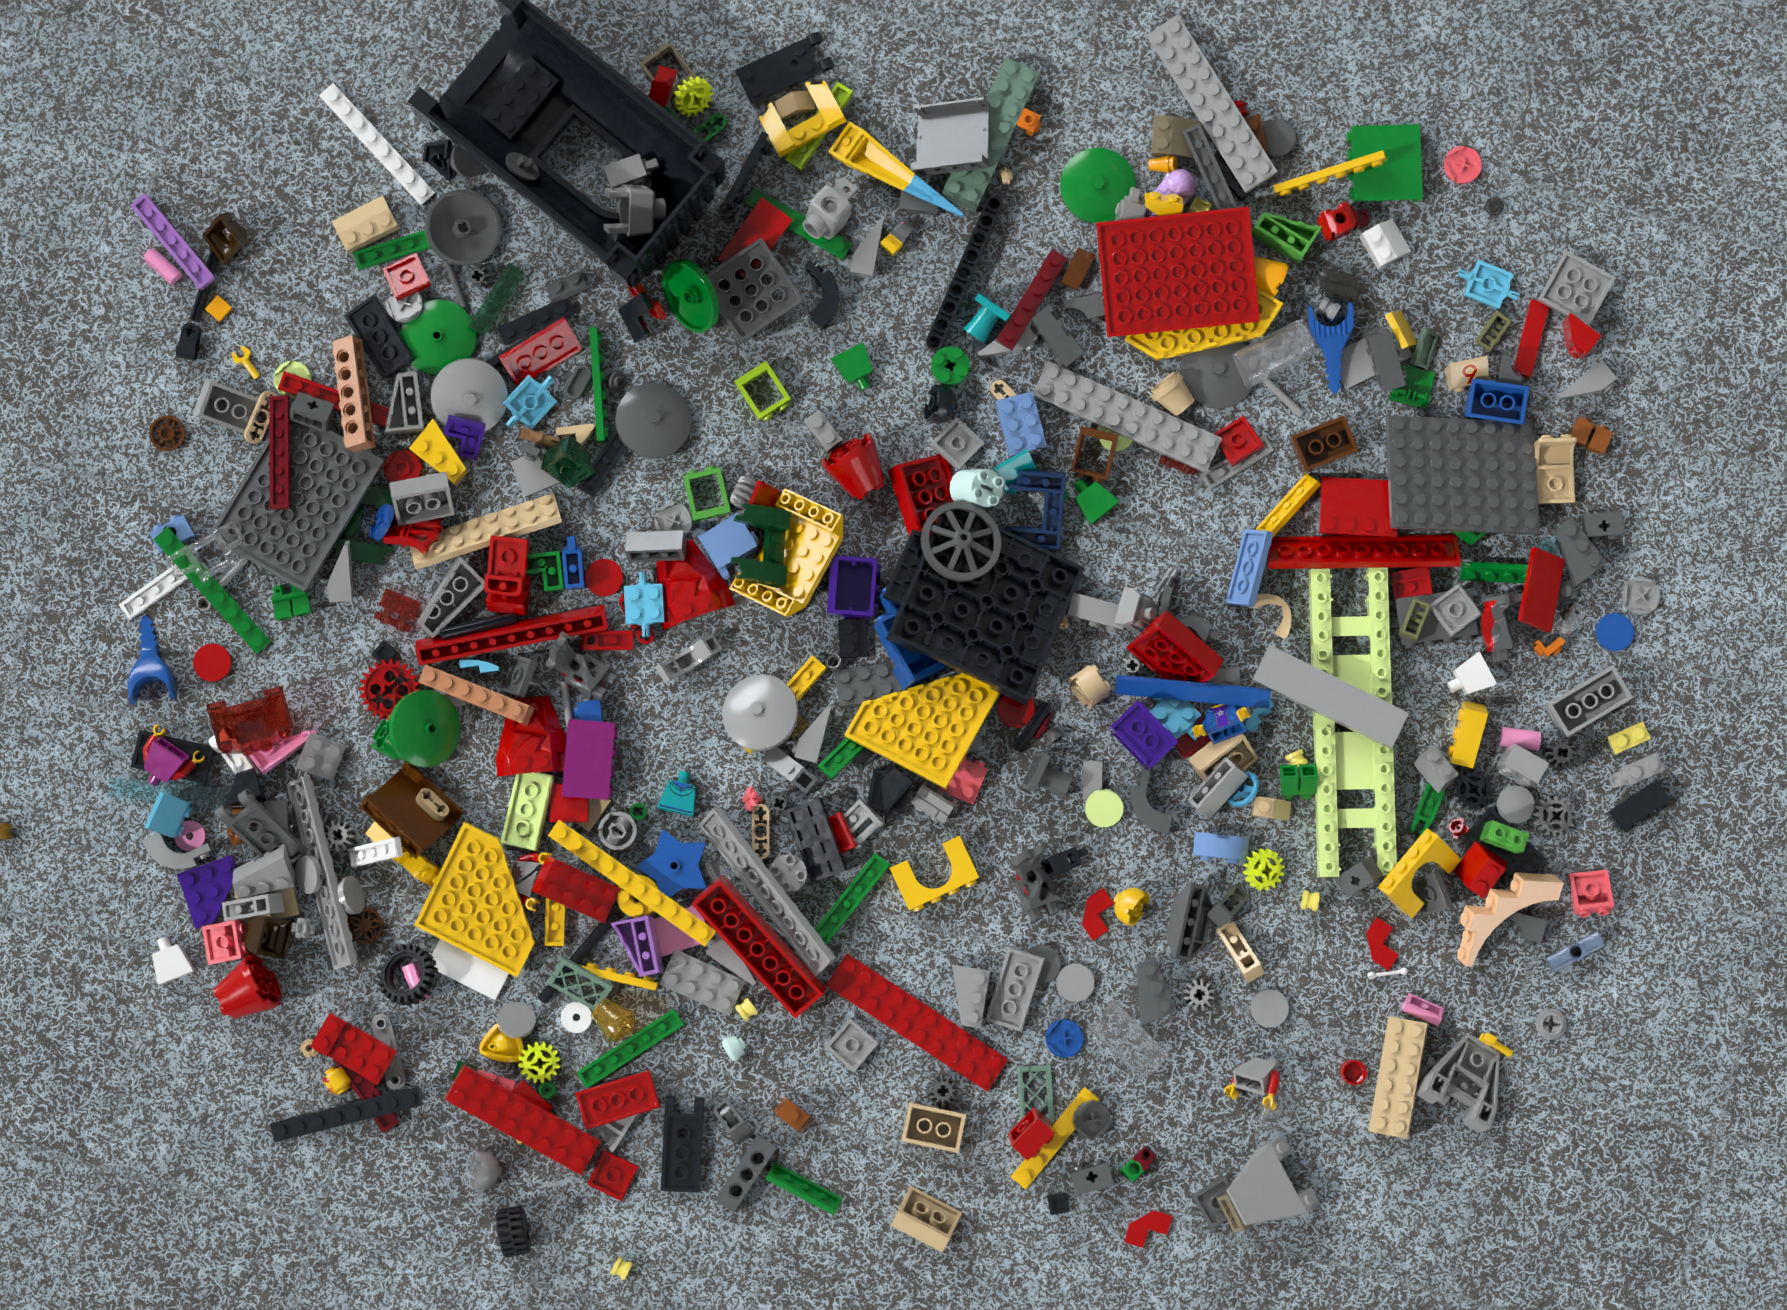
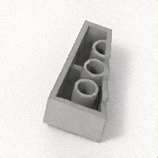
M460 556L456 557L417 623L434 638L441 628H444L484 589V580Z

